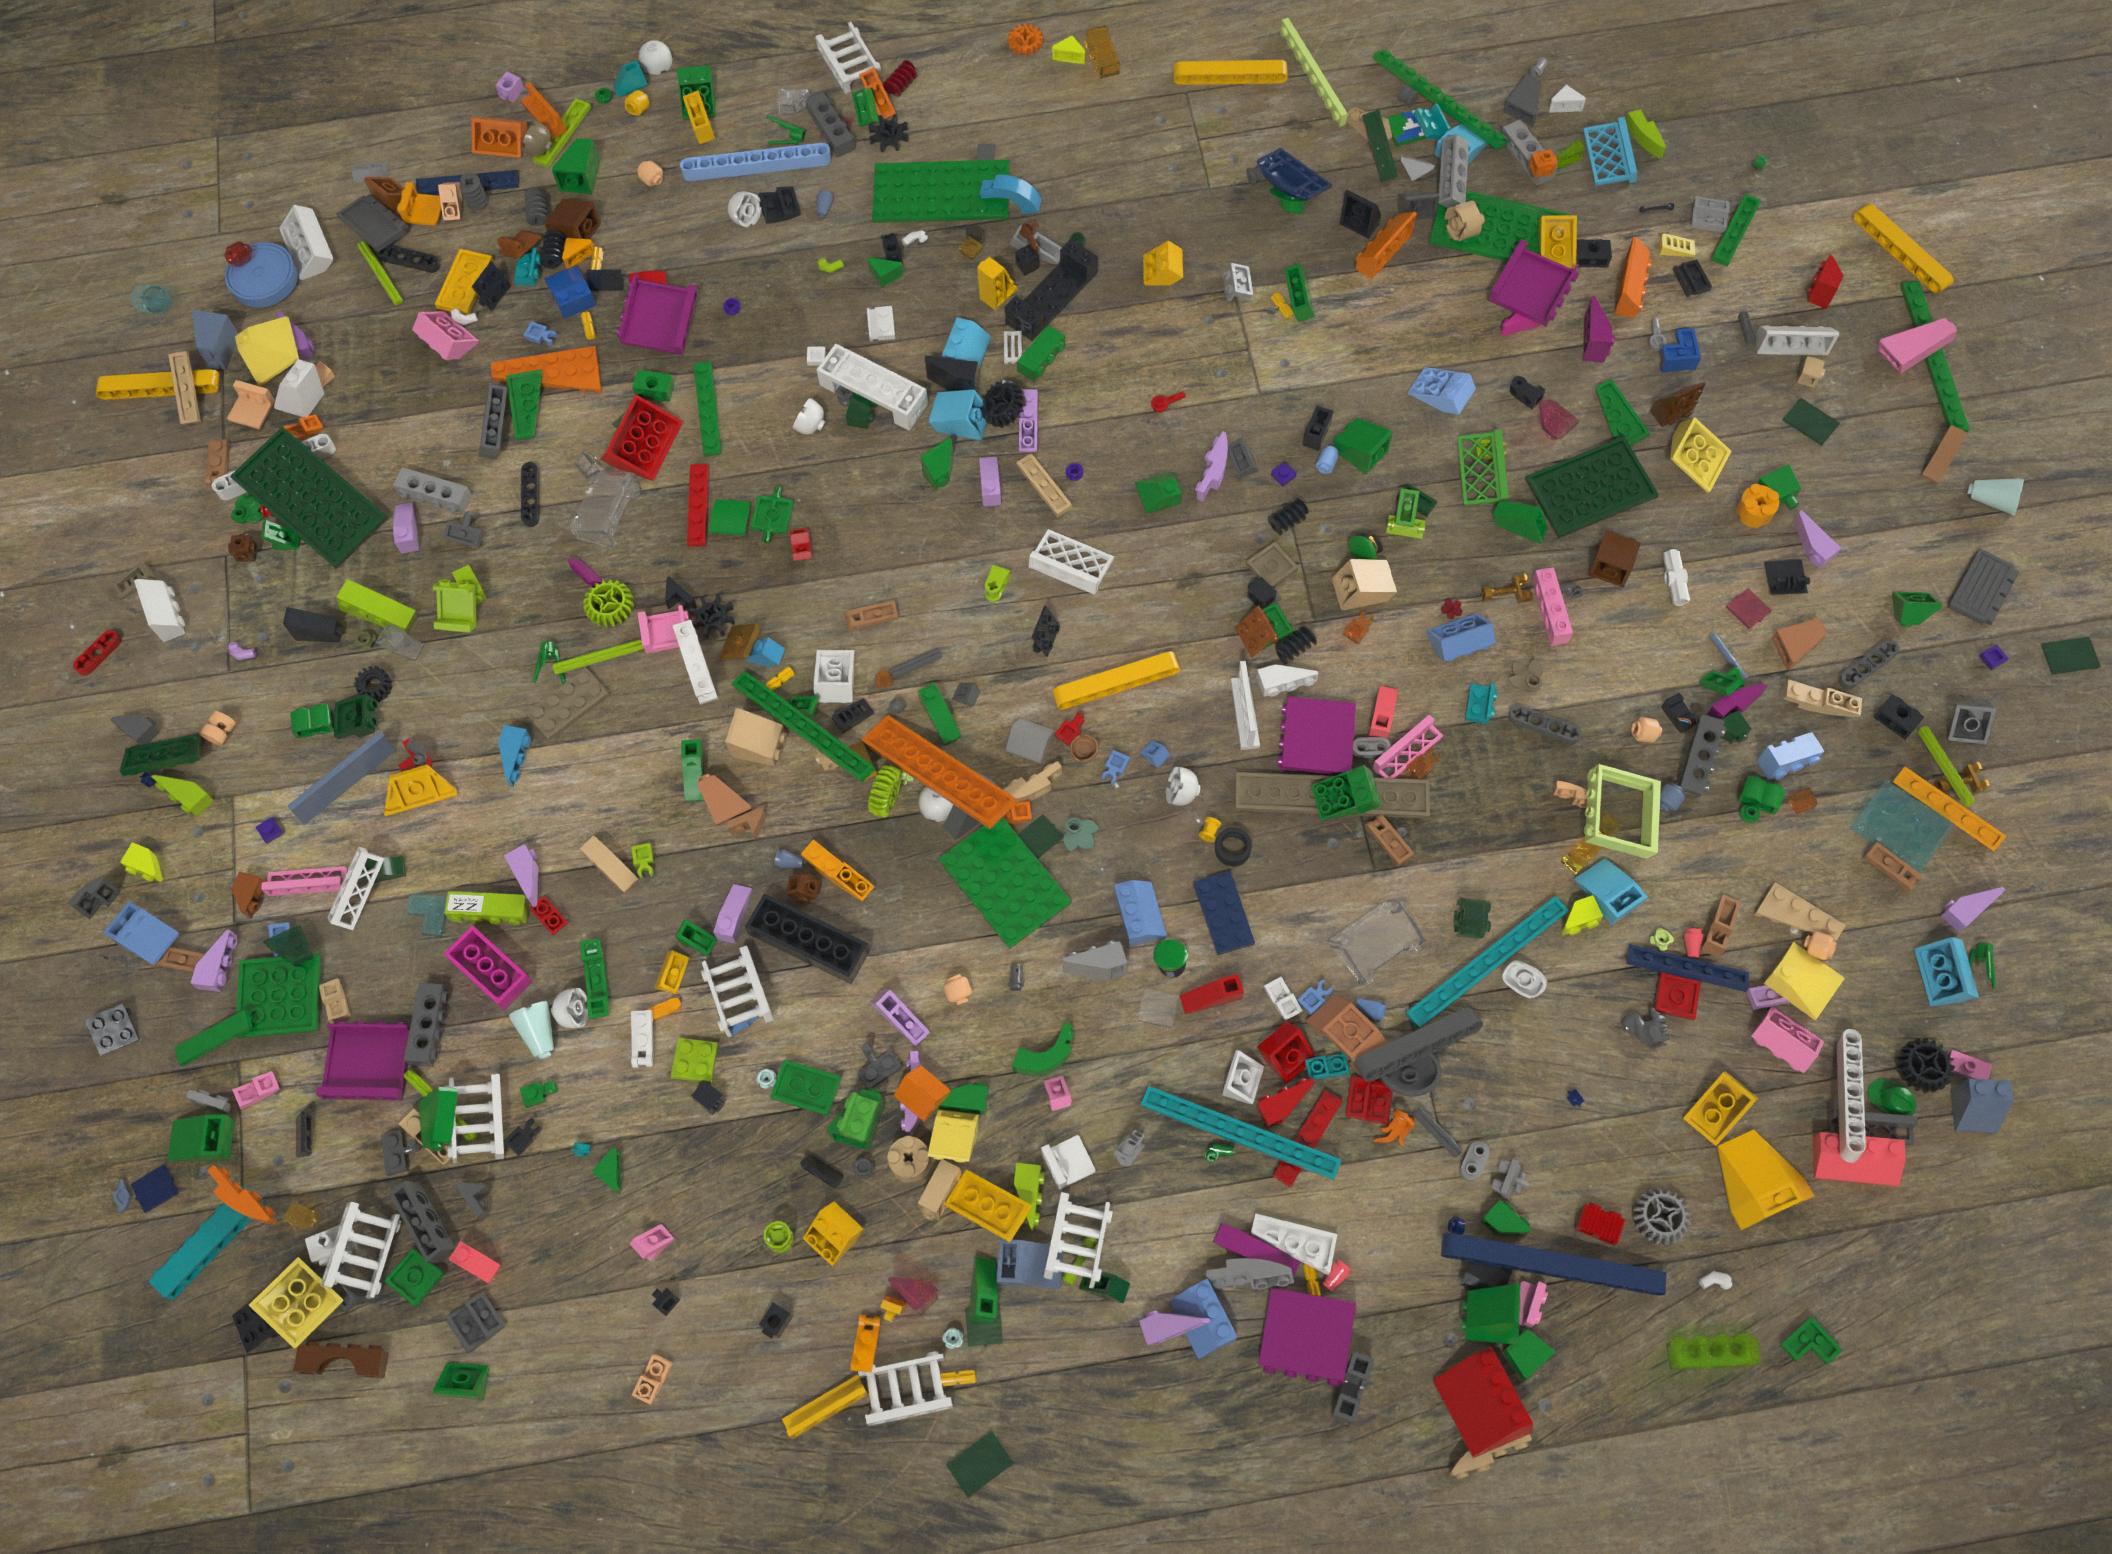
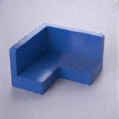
M1677 329L1675 332L1677 344L1663 345L1661 348L1663 364L1660 368L1661 372L1696 370L1701 359L1695 329Z

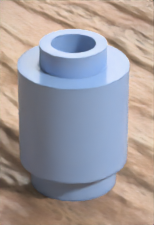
M1326 446L1321 451L1316 463V468L1319 472L1327 474L1333 471L1339 457V452L1335 447Z

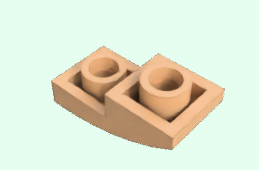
M1556 782L1553 795H1557L1560 798L1573 797L1572 805L1587 808L1586 789L1567 782Z
M652 1354L644 1374L640 1376L632 1396L651 1405L660 1391L673 1362L657 1354Z

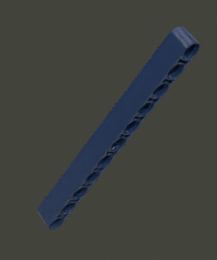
M1442 1234L1440 1256L1650 1295H1666L1667 1273L1663 1271L1464 1235Z

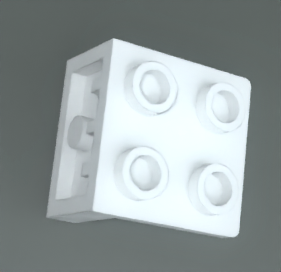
M1078 1135L1051 1148L1049 1144L1041 1147L1043 1158L1059 1190L1096 1172Z

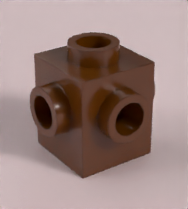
M231 535L228 551L237 562L256 561L258 545L250 535Z
M806 873L789 876L786 895L795 898L800 903H808V901L815 900L819 892V880L812 878V875Z

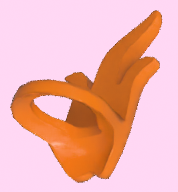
M1395 1109L1393 1112L1394 1119L1387 1128H1380L1383 1133H1389L1390 1131L1391 1133L1387 1137L1377 1138L1373 1142L1390 1143L1399 1137V1145L1404 1146L1403 1139L1415 1126L1414 1118L1409 1117L1407 1113Z

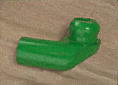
M1216 1143L1205 1152V1158L1208 1162L1213 1163L1221 1155L1233 1156L1234 1146Z

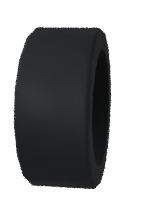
M1235 827L1226 828L1216 838L1214 849L1216 857L1227 866H1240L1250 857L1252 841L1244 830ZM1230 837L1242 840L1245 846L1244 852L1237 857L1226 855L1222 850L1223 841Z

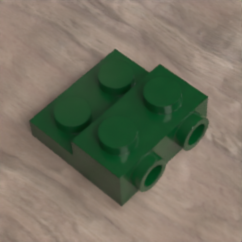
M365 693L335 702L334 737L337 739L352 735L363 737L375 733V727L378 726V720L375 717V710L378 709L376 699Z

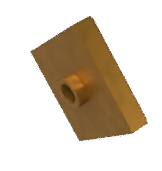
M758 624L732 626L719 658L722 661L748 659L761 627Z

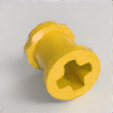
M1206 817L1204 828L1199 832V837L1207 842H1214L1216 839L1215 834L1217 829L1220 828L1221 822L1215 818Z

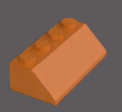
M1400 213L1393 219L1391 218L1387 222L1386 227L1377 233L1374 241H1370L1367 244L1364 252H1360L1357 255L1355 269L1373 279L1412 236L1417 213Z
M1633 237L1625 257L1614 314L1635 318L1637 312L1642 310L1643 301H1641V297L1644 298L1646 287L1643 286L1644 283H1647L1649 276L1646 270H1649L1652 260L1649 259L1650 251L1637 237Z

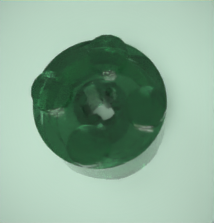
M1460 897L1456 905H1460L1459 910L1454 911L1453 920L1454 932H1458L1456 936L1482 939L1485 932H1490L1491 922L1488 920L1491 903L1483 899Z

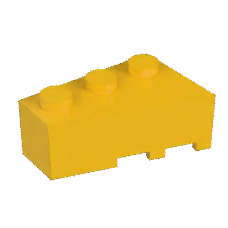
M988 257L978 265L980 299L996 310L1018 290V287L1014 285V281L1010 279L1006 269L992 258Z

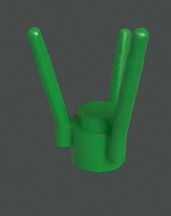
M766 116L767 119L778 123L780 127L790 130L789 138H792V140L768 141V144L798 145V142L804 141L805 129L790 125L774 117Z
M544 641L540 643L533 683H536L540 666H545V661H550L555 657L556 663L560 662L559 650L555 649L553 642ZM560 673L559 676L562 684H564V674Z
M1987 942L1977 943L1976 949H1971L1969 958L1970 968L1975 957L1977 961L1986 963L1987 979L1992 981V988L1996 989L1993 945Z

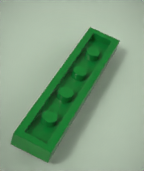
M1745 193L1713 255L1712 261L1728 267L1760 205V199Z

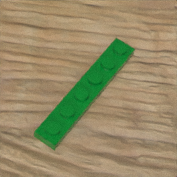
M711 361L693 363L704 457L721 455Z

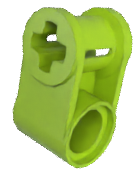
M992 565L985 582V598L988 601L996 602L1001 598L1005 586L1009 582L1011 570Z

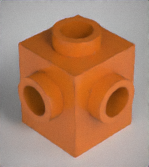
M1551 149L1533 153L1529 161V167L1534 178L1554 174L1555 168L1558 165V159L1554 156Z

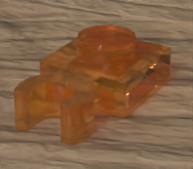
M1365 611L1361 612L1359 621L1353 619L1343 631V635L1357 645L1369 632L1367 626H1370L1374 620L1373 616L1369 620H1365Z
M1433 748L1427 751L1425 758L1420 754L1406 766V769L1416 779L1422 780L1434 769L1431 764H1437L1440 761V755L1436 758L1430 756L1434 751Z

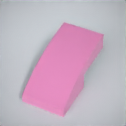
M272 1071L252 1078L253 1082L232 1089L240 1110L280 1090Z

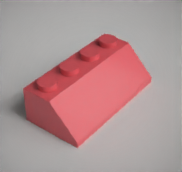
M1819 1132L1813 1137L1814 1178L1898 1187L1906 1161L1905 1140L1865 1136L1866 1147L1864 1152L1856 1162L1849 1163L1843 1160L1840 1155L1839 1134Z

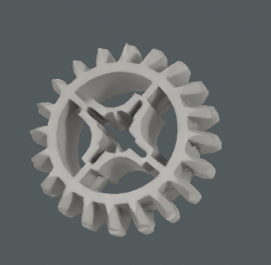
M1661 1188L1655 1189V1192L1650 1189L1647 1191V1194L1643 1193L1641 1195L1642 1200L1638 1199L1636 1201L1638 1207H1635L1633 1211L1638 1215H1635L1633 1220L1639 1221L1635 1225L1636 1228L1642 1227L1643 1229L1640 1235L1648 1234L1647 1241L1655 1238V1244L1657 1245L1660 1244L1661 1240L1664 1245H1668L1669 1241L1674 1244L1677 1242V1239L1681 1240L1684 1238L1683 1233L1686 1234L1689 1231L1686 1226L1691 1225V1221L1686 1218H1689L1691 1213L1685 1212L1689 1205L1681 1204L1684 1200L1682 1197L1676 1199L1677 1192L1669 1195V1189L1667 1188L1663 1193ZM1660 1201L1669 1204L1672 1208L1665 1207ZM1651 1202L1653 1216L1647 1218V1207ZM1660 1213L1664 1215L1669 1214L1664 1220L1660 1218L1655 1219ZM1677 1215V1226L1673 1230L1671 1218ZM1652 1225H1658L1665 1232L1655 1229Z

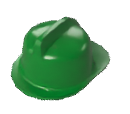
M1275 187L1270 189V193L1279 198L1280 206L1284 211L1292 214H1302L1304 204L1308 201L1307 199L1287 196Z
M1877 1079L1869 1085L1867 1091L1868 1098L1873 1105L1883 1112L1912 1116L1914 1114L1916 1104L1914 1096L1909 1089L1887 1079Z

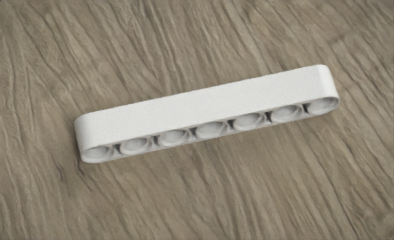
M319 434L301 442L321 460L333 455L336 451L335 445L327 434ZM235 471L223 475L212 482V488L221 500H230L246 493L242 487L231 479L230 475Z
M1847 1029L1837 1042L1839 1140L1842 1159L1846 1162L1854 1163L1860 1158L1866 1147L1862 1038L1856 1030Z

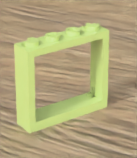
M1601 764L1590 769L1587 775L1585 842L1646 859L1657 854L1661 781ZM1602 780L1643 791L1641 845L1599 834Z

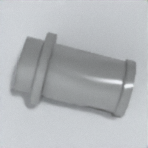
M1540 57L1537 60L1536 64L1530 69V76L1536 79L1542 76L1543 69L1548 64L1546 58Z

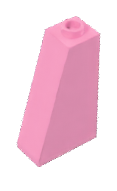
M1944 318L1879 340L1877 350L1901 374L1953 341L1957 329L1952 322Z

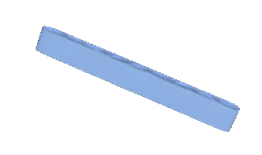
M815 143L686 158L680 162V168L686 181H697L826 166L831 163L832 158L828 144Z

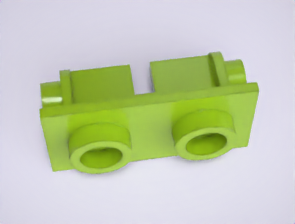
M1389 515L1386 533L1423 538L1425 520L1415 519L1414 527L1396 525V516Z

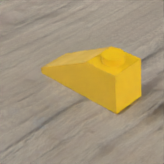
M699 91L683 96L699 144L715 139Z

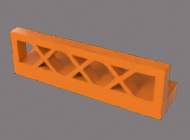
M527 82L525 85L530 94L520 101L536 121L549 129L551 138L555 139L567 130L558 113L533 85Z

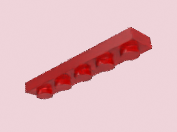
M690 464L688 547L706 546L708 464Z
M1325 1090L1294 1142L1314 1149L1343 1100ZM1282 1161L1273 1177L1291 1188L1302 1168Z

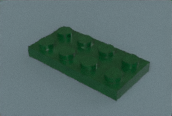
M197 733L126 748L120 773L122 777L133 776L147 771L153 772L162 768H172L177 765L191 764L199 761L204 738Z

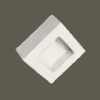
M807 347V365L819 366L826 357L825 347Z

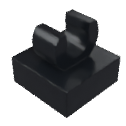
M657 1288L652 1293V1296L656 1298L652 1305L665 1316L680 1301L668 1288H665L663 1292Z

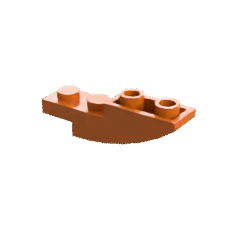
M213 1165L207 1170L219 1184L213 1192L226 1205L255 1221L270 1225L277 1223L273 1218L275 1213L269 1206H263L261 1203L263 1199L255 1190L253 1192L247 1189L243 1190L237 1182L233 1183L229 1179L231 1174L224 1167L220 1169Z

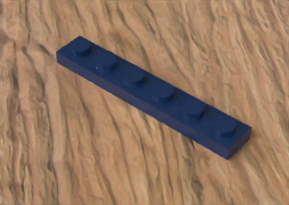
M517 170L475 173L479 177L484 191L519 188V173ZM462 175L416 179V191L418 194L440 195L438 185L460 182Z
M1631 944L1627 948L1626 964L1743 992H1747L1749 988V972Z

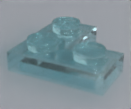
M410 894L406 913L408 915L424 916L421 929L422 935L442 937L447 917L444 914L447 897Z

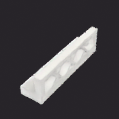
M358 846L327 917L331 924L350 930L354 929L384 861L383 857L368 853L365 848ZM367 858L377 861L375 867L370 870H366L364 866ZM367 876L369 880L367 885L358 888V879ZM359 893L360 902L351 906L349 903L350 897ZM351 911L353 918L350 924L340 921L343 914Z

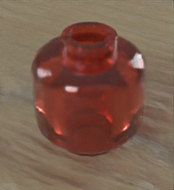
M236 241L226 247L224 257L231 266L241 267L251 261L252 249L248 244Z

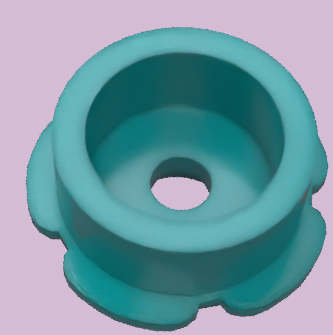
M574 1142L573 1148H571L576 1156L586 1157L587 1153H591L590 1144Z

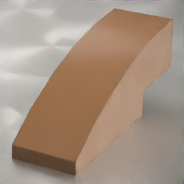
M1951 425L1921 476L1938 484L1968 433Z
M1722 894L1707 930L1701 951L1718 958L1721 957L1726 949L1729 936L1733 931L1741 902Z

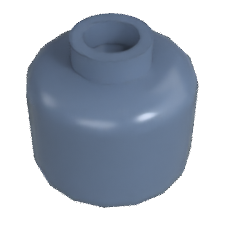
M1674 783L1664 784L1660 789V809L1664 812H1668V810L1677 811L1685 800L1684 790Z

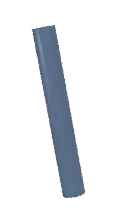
M1716 633L1711 634L1709 638L1732 668H1739L1743 681L1748 679L1747 674Z

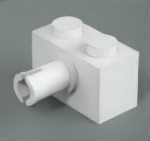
M340 1225L305 1239L312 1263L317 1266L320 1265V1267L327 1266ZM350 1241V1243H346L344 1251L352 1255V1252L358 1250L357 1243Z

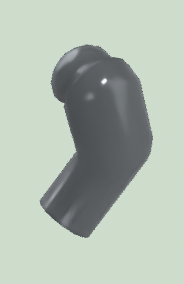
M1573 582L1559 585L1561 594L1567 593L1574 598L1581 597L1583 594V590Z
M412 740L409 741L406 748L415 753L414 759H412L413 763L419 766L423 765L427 760L426 749Z

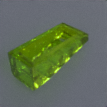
M1580 140L1575 141L1556 156L1558 159L1557 170L1582 160L1585 147Z

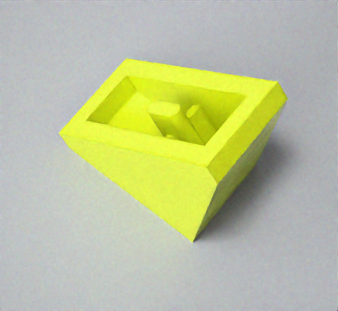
M1071 35L1053 45L1052 60L1085 64V49Z

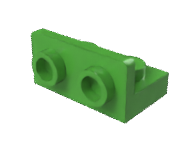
M853 1092L851 1097L848 1096L844 1106L846 1112L844 1116H840L837 1124L840 1134L860 1142H865L878 1107V1102L858 1096L856 1092Z

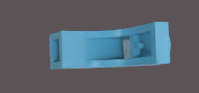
M996 175L995 180H983L980 190L982 199L1002 197L1015 202L1022 214L1039 212L1042 200L1039 193L1033 186L1019 178L1009 175Z

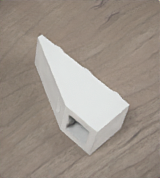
M1275 664L1257 669L1256 679L1263 697H1273L1286 690L1293 691L1303 685H1313L1317 682L1318 671Z

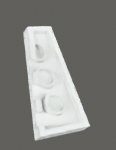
M1255 1214L1251 1231L1252 1237L1327 1275L1330 1274L1337 1234Z

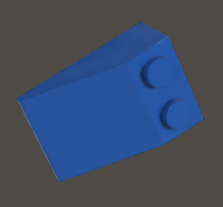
M577 266L544 278L564 319L596 306L593 295Z

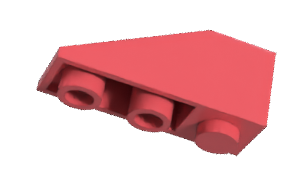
M1384 686L1379 687L1368 737H1384L1388 739L1398 695L1397 689Z

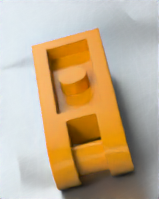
M860 1314L850 1365L852 1371L872 1373L881 1327V1316L869 1318L867 1315ZM866 1326H873V1329H872V1330H866L865 1327H866Z

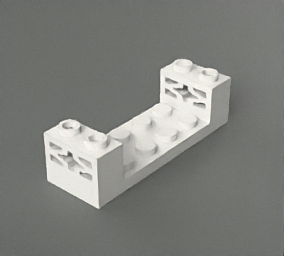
M838 344L833 346L817 368L820 386L835 393L841 385L892 411L894 423L909 431L928 405L926 388Z

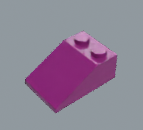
M1591 296L1584 316L1583 361L1604 363L1606 356L1610 355L1611 346L1614 345L1615 335H1612V326L1597 298Z

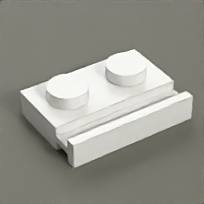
M892 306L875 307V309L867 308L870 341L878 339V341L895 339Z

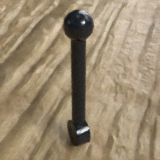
M1669 203L1664 206H1641L1639 211L1644 213L1649 210H1673L1675 205L1674 203Z

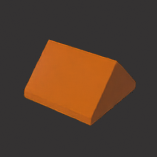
M920 1065L905 1075L893 1096L925 1122L951 1093V1090Z

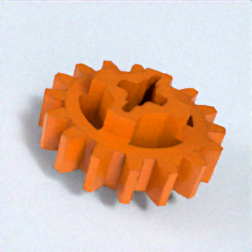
M1024 23V26L1018 24V28L1013 27L1012 31H1009V49H1012L1013 53L1018 52V56L1022 53L1025 57L1028 53L1032 56L1034 51L1038 53L1039 48H1042L1043 36L1042 31H1039V27L1033 28V24L1027 26Z

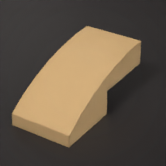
M337 978L319 985L322 1002L325 1004L330 1024H334L335 1021L351 1018L340 980Z

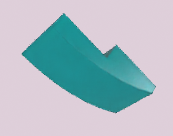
M1344 1053L1305 1060L1309 1079L1319 1080L1350 1074Z

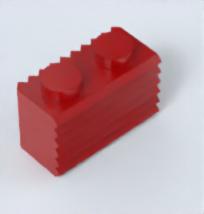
M1585 1203L1581 1208L1574 1230L1615 1246L1619 1242L1626 1219L1621 1218V1214L1615 1211L1606 1212L1601 1210V1206L1598 1204Z

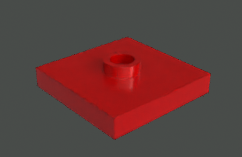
M1661 972L1659 974L1654 1009L1663 1014L1694 1021L1696 1019L1701 981Z

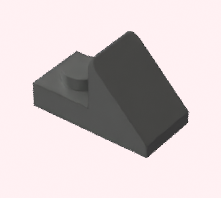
M457 1182L455 1186L476 1217L481 1221L489 1217L485 1211L488 1207L480 1198L492 1189L487 1185Z

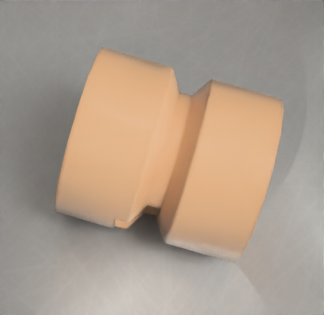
M213 711L208 719L209 724H205L199 734L211 743L222 746L228 737L226 733L231 732L236 722L219 711Z

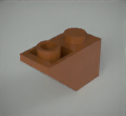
M239 871L231 890L240 911L247 918L252 919L259 908L261 897L265 894L262 891V882L265 881L261 877Z

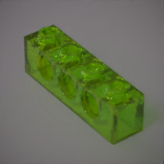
M1748 1333L1737 1334L1736 1338H1728L1727 1334L1715 1335V1339H1707L1706 1335L1694 1336V1340H1686L1685 1336L1672 1337V1341L1666 1343L1670 1370L1744 1367L1761 1364L1757 1337H1750ZM1731 1345L1738 1348V1355H1734L1731 1352ZM1709 1346L1716 1348V1357L1710 1354ZM1688 1347H1692L1695 1350V1358L1688 1354Z

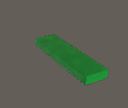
M242 1010L174 1047L179 1065L185 1066L253 1029L248 1011Z

